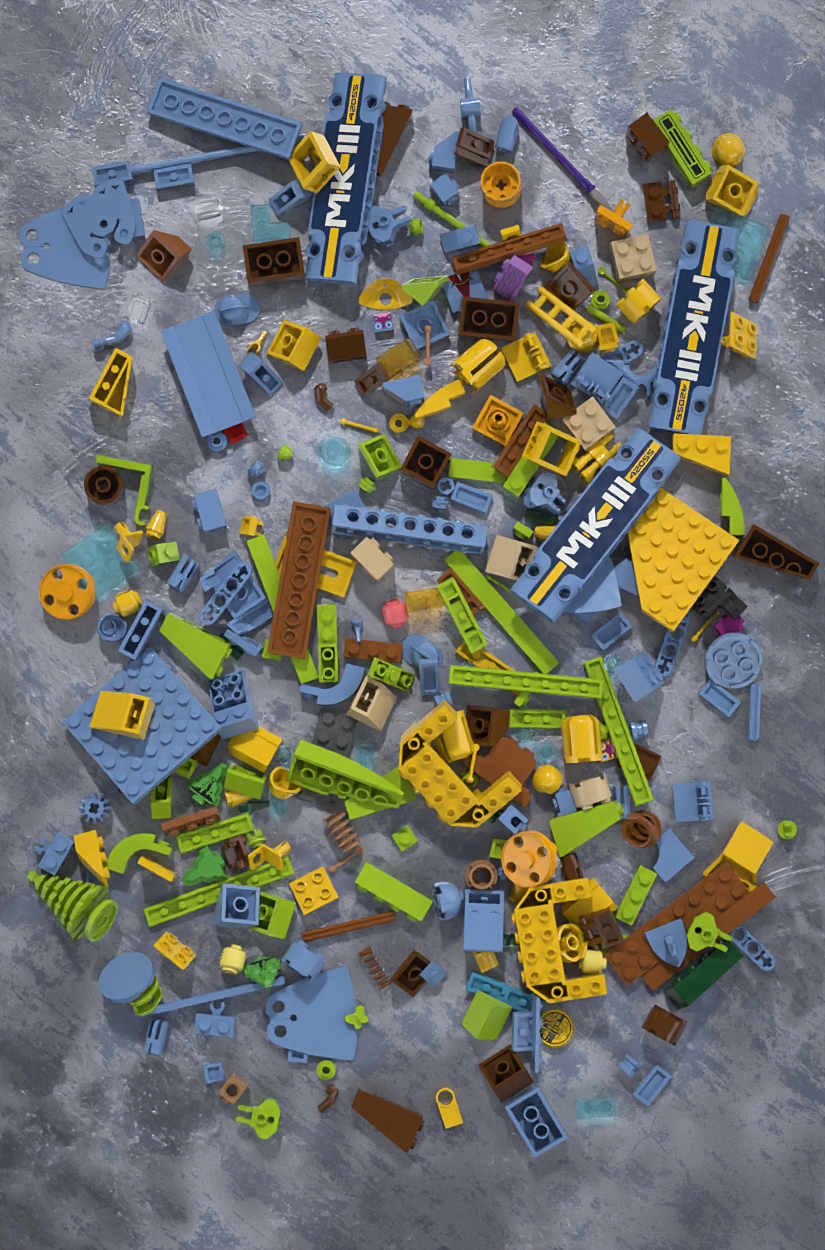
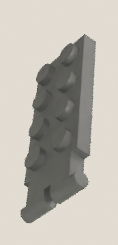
M322 706L311 744L348 758L358 720L346 715V712ZM303 788L302 792H298L296 798L313 803L314 797L317 796L319 797L317 805L334 809L336 802L332 801L334 794L322 795Z

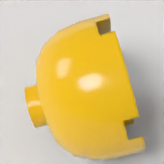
M572 923L559 926L557 932L562 962L572 963L584 958L588 944L587 941H584L583 935L585 934L582 929Z

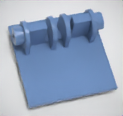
M592 352L571 382V385L588 396L594 397L600 404H603L604 401L609 399L610 392L623 375V372Z
M711 781L672 784L675 822L714 819Z

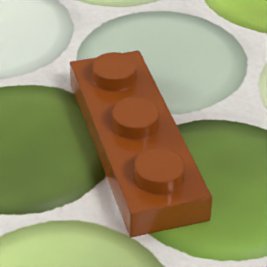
M345 638L343 657L374 660L375 657L385 662L401 663L403 644L362 639L360 643H357L356 639Z
M215 806L161 823V827L165 836H176L184 830L191 831L203 824H214L221 817Z

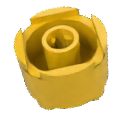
M644 279L635 286L637 289L632 287L625 294L626 299L623 297L616 304L633 324L642 319L661 300L656 291Z

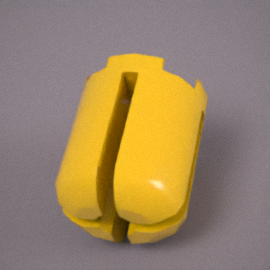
M479 339L450 364V366L456 368L454 374L458 379H461L462 384H469L474 389L471 391L472 393L477 392L505 366L504 355L501 351H495L497 346L488 339Z
M464 710L457 711V720L433 739L436 753L445 763L469 757L473 753L474 745Z
M578 715L565 718L561 724L565 763L602 760L600 722L597 717L593 715Z

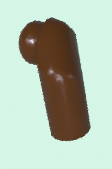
M319 383L314 388L315 401L328 412L334 404L326 398L327 385Z
M333 1084L329 1085L325 1090L329 1096L317 1106L318 1110L323 1114L335 1104L339 1094L338 1088H335Z

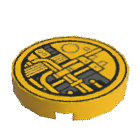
M558 1008L544 1011L540 1015L542 1018V1028H540L539 1036L542 1038V1043L550 1047H561L567 1044L574 1033V1023L571 1017L565 1011Z

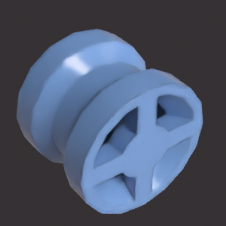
M445 691L441 696H434L437 706L446 700L453 709L455 708L448 691Z
M641 720L640 723L630 722L633 741L638 738L648 739L646 720Z
M626 1053L625 1059L619 1062L617 1066L630 1077H633L634 1071L642 1065Z

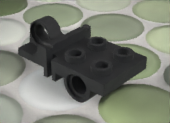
M714 576L694 603L692 609L698 612L700 616L702 615L706 621L719 608L735 620L748 606L730 587L727 589V586Z

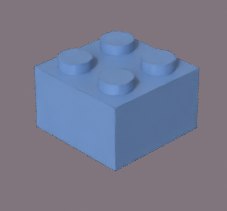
M644 651L614 669L634 702L664 684L662 675L658 670H655L651 658Z

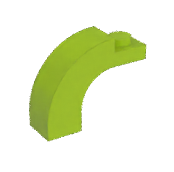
M135 834L123 839L114 847L105 867H108L109 870L125 874L130 858L137 851L149 849L170 856L173 848L169 847L170 843L162 840L156 843V834Z

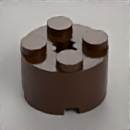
M102 465L87 473L84 479V489L87 496L97 505L110 506L121 499L124 493V481L115 469ZM106 482L108 488H104V490H102L100 484H104Z
M655 1004L641 1028L676 1046L686 1028L687 1021Z

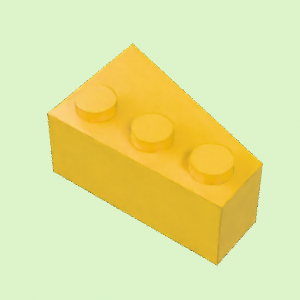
M115 348L88 398L89 401L121 418L124 412L132 356Z
M673 434L671 436V450L681 460L696 464L709 471H714L722 476H729L731 436Z

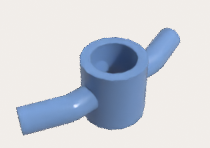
M465 78L466 98L460 99L462 118L468 117L469 130L477 133L475 116H481L479 97H473L471 79Z

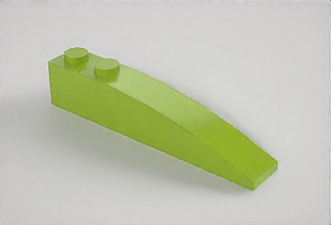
M300 740L294 752L286 779L290 783L328 796L331 793L338 795V798L346 799V797L357 798V801L360 802L369 800L373 801L376 805L398 809L404 792L361 764L303 740Z

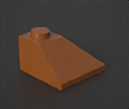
M153 230L136 257L164 282L184 262L192 249L179 236Z

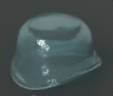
M331 436L320 443L318 457L326 467L340 469L349 462L351 449L348 442L342 437Z

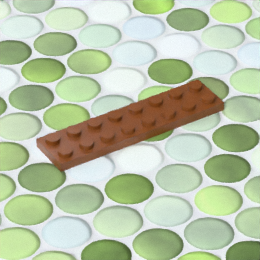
M295 501L292 503L267 653L300 659L306 658L331 511L329 507Z
M724 862L629 934L623 943L615 945L603 955L628 986L662 960L653 951L645 932L681 918L687 934L694 917L708 912L716 919L750 892L730 865ZM700 927L695 928L697 933L701 930Z

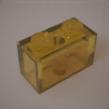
M412 338L395 345L375 358L377 363H383L391 378L397 379L404 374L403 371L405 369H412L419 365L418 361L423 357Z
M437 588L404 593L407 613L445 607Z

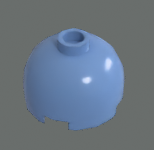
M450 882L433 883L432 887L436 891H432V898L435 910L440 912V916H438L439 921L454 918L461 910V903H464L463 892H459L458 888Z

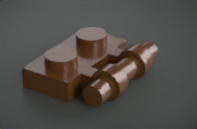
M675 180L667 181V189H663L662 182L643 184L647 223L667 220L666 213L672 212V219L680 218L679 211L681 208L680 204H678V187L675 185ZM664 196L670 197L671 205L665 206Z
M609 907L591 913V921L587 920L586 915L579 917L580 927L585 932L586 940L594 951L600 949L599 943L602 942L605 948L624 942V938ZM596 928L599 934H594L592 929Z

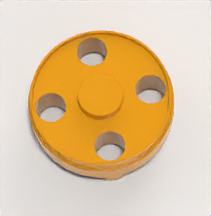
M57 565L50 569L42 578L39 587V597L45 610L52 616L64 620L75 619L85 615L92 607L96 596V582L94 577L79 565ZM58 570H61L63 573L61 579L57 576ZM83 579L87 581L86 589L81 584ZM50 595L54 597L53 604L49 602ZM74 604L79 608L78 614L73 611Z
M532 830L519 832L513 835L503 847L501 854L503 870L507 877L518 886L530 888L545 884L551 879L556 870L557 846L540 832Z

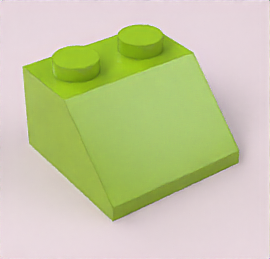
M260 891L259 925L247 928L269 936L285 939L296 902Z

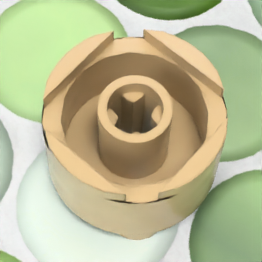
M605 773L599 774V777L596 778L592 776L576 781L574 784H569L575 807H578L579 810L592 808V803L604 804L611 801L612 793Z

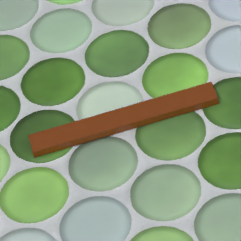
M762 882L715 919L716 927L726 934L730 933L775 899L776 896L766 883ZM718 935L715 942H718L723 937ZM687 940L685 957L680 967L671 965L662 959L641 976L650 988L655 990L710 947L707 946L699 951H695L689 947Z

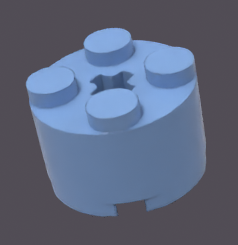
M301 940L297 941V943L293 941L280 961L282 963L287 961L286 966L303 978L310 977L308 981L312 983L325 965L323 961L325 957L317 951L313 953L309 951V946Z

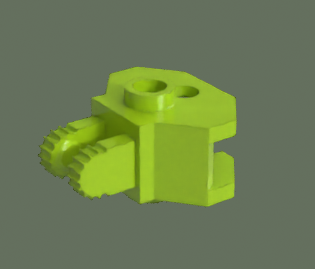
M708 912L694 917L686 934L689 947L695 951L709 946L727 952L728 948L723 944L715 942L718 935L727 941H732L733 939L732 936L720 931L716 927L714 916ZM696 927L701 928L699 933L695 932Z
M157 976L154 977L151 986H148L139 995V998L129 1002L130 1006H133L135 1015L143 1017L154 1012L163 998Z
M267 1098L260 1105H254V1107L238 1104L240 1111L252 1112V1117L250 1119L239 1116L236 1117L235 1121L250 1124L251 1127H254L259 1138L268 1139L277 1131L281 1109L276 1099ZM268 1117H273L274 1121L270 1122Z

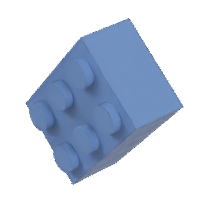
M537 1085L504 1104L505 1109L534 1158L568 1138Z

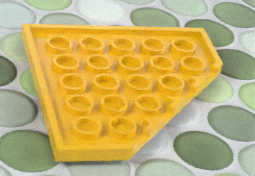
M660 487L654 500L627 533L641 611L674 632L737 546L739 540Z

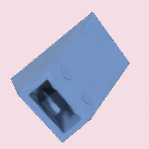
M244 669L208 680L213 718L223 729L218 733L222 739L259 729L257 712Z
M465 889L463 951H503L504 891Z

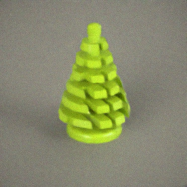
M36 871L29 872L27 880L35 884L36 892L41 894L42 900L54 912L55 917L61 921L62 926L67 930L72 939L77 940L85 936L90 942H96L110 929L118 912V904L116 901L109 899L108 887L96 886V884L85 883L80 880L74 881L67 877L62 880L63 878L46 873L39 875Z

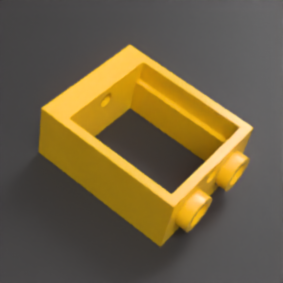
M311 130L294 148L289 160L303 189L318 193L341 168L324 135ZM316 149L322 161L309 174L303 161Z
M537 421L521 457L558 474L567 476L582 441ZM550 433L567 440L557 466L539 459Z

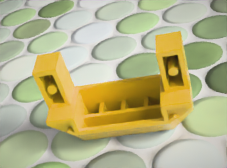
M444 700L419 722L416 720L401 735L399 774L404 780L408 779L413 784L412 788L417 794L421 793L425 797L424 801L431 809L435 808L442 822H447L450 826L478 828L522 791V784L510 771L506 772L484 792H481L478 788L472 792L431 747V741L457 720L458 713Z
M589 877L530 887L514 909L515 913H512L513 925H517L518 930L515 933L516 944H520L521 952H518L519 963H523L524 971H521L522 981L527 984L530 990L548 1003L608 994L605 973L570 979L567 978V974H564L553 908L555 903L592 897Z

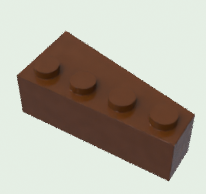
M755 524L751 525L733 555L735 558L808 580L811 579L820 564Z

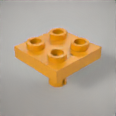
M623 199L619 200L613 212L600 205L594 219L599 226L612 229L614 235L620 238H627L633 224L623 218L631 206L626 202L624 207L621 208L625 202Z
M490 395L472 429L505 447L524 413Z

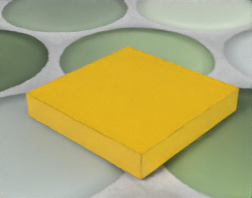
M741 821L721 855L755 875L774 842Z
M146 856L140 857L137 862L170 882H173L177 877L176 873Z

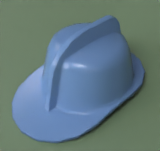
M248 293L223 297L215 306L217 319L225 326L252 322L258 317L260 312L258 300Z
M410 634L402 640V657L419 670L420 659L438 658L439 668L441 667L443 662L442 651L429 639L420 634Z

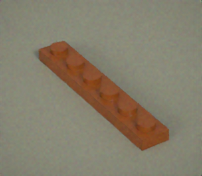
M562 223L452 258L457 275L505 261L507 258L511 259L514 255L521 256L565 242L567 238Z

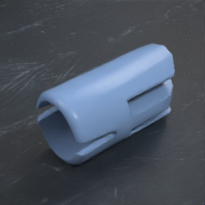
M507 115L503 118L495 144L496 150L504 153L513 152L519 130V124L515 117Z
M571 348L551 373L554 379L556 377L559 378L557 382L562 385H566L586 361L582 358L576 364L581 357L579 353H576L569 360L575 352L573 348Z
M183 554L167 584L179 592H183L200 563H194L192 558H188L187 555Z
M622 785L616 788L615 786H610L612 793L611 801L618 800L619 803H622L624 814H622L623 819L621 820H625L627 814L631 813L628 785L624 786V790Z
M150 1018L143 1049L145 1053L157 1056L162 1055L169 1025L168 1021Z

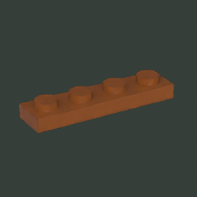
M535 404L531 406L493 463L492 468L506 478L510 476L522 458L521 456L536 422L544 424L547 420L545 411Z

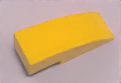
M461 379L447 384L431 395L411 418L412 422L448 410L451 407L449 401L460 398L466 393Z

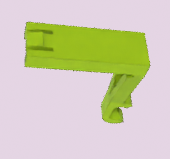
M97 455L96 463L145 472L141 476L134 519L138 525H147L145 521L141 522L139 520L141 509H150L145 504L153 465L106 457V455Z

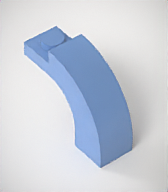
M346 663L344 675L335 687L320 689L301 684L300 692L303 693V697L314 699V696H317L316 704L318 705L341 703L351 697L359 688L365 668Z

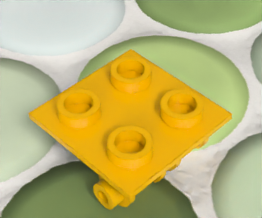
M731 311L730 335L724 336L721 339L722 345L730 347V350L740 353L743 357L749 356L756 359L757 324Z
M535 332L528 333L523 338L501 348L517 382L552 366Z
M323 866L289 883L304 916L339 898Z
M167 931L153 945V947L182 970L187 968L196 957V954L193 953L190 947L184 946L175 935Z

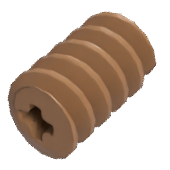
M338 811L323 819V822L329 821L326 828H333L329 834L336 835L333 842H340L336 848L344 849L341 852L343 853L357 846L361 841L354 840L357 833H350L354 828L353 826H347L350 819L343 820L347 813H340Z

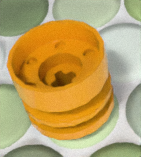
M498 161L484 169L481 175V188L484 199L496 208H507L518 201L522 188L521 178L518 170L512 164ZM500 184H503L504 190L500 191L499 188Z

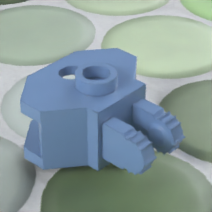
M377 206L371 208L369 231L377 243L385 247L394 244L396 233L400 231L399 228L411 222V218L408 216L397 221L395 220L396 217L406 212L405 206L392 211L390 209L384 210Z
M552 472L532 477L522 492L523 505L528 509L540 506L542 509L546 508L554 515L559 516L561 510L553 504V501L565 507L567 500L559 494L557 476Z

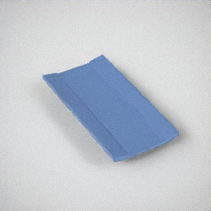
M214 310L161 331L202 438L256 417Z

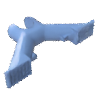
M605 360L623 372L622 378H627L637 386L642 385L645 390V400L650 398L651 384L654 383L657 365H651V370L646 375L636 376L630 370V365L623 364V360Z

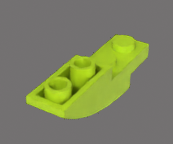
M317 604L319 683L338 682L336 604Z

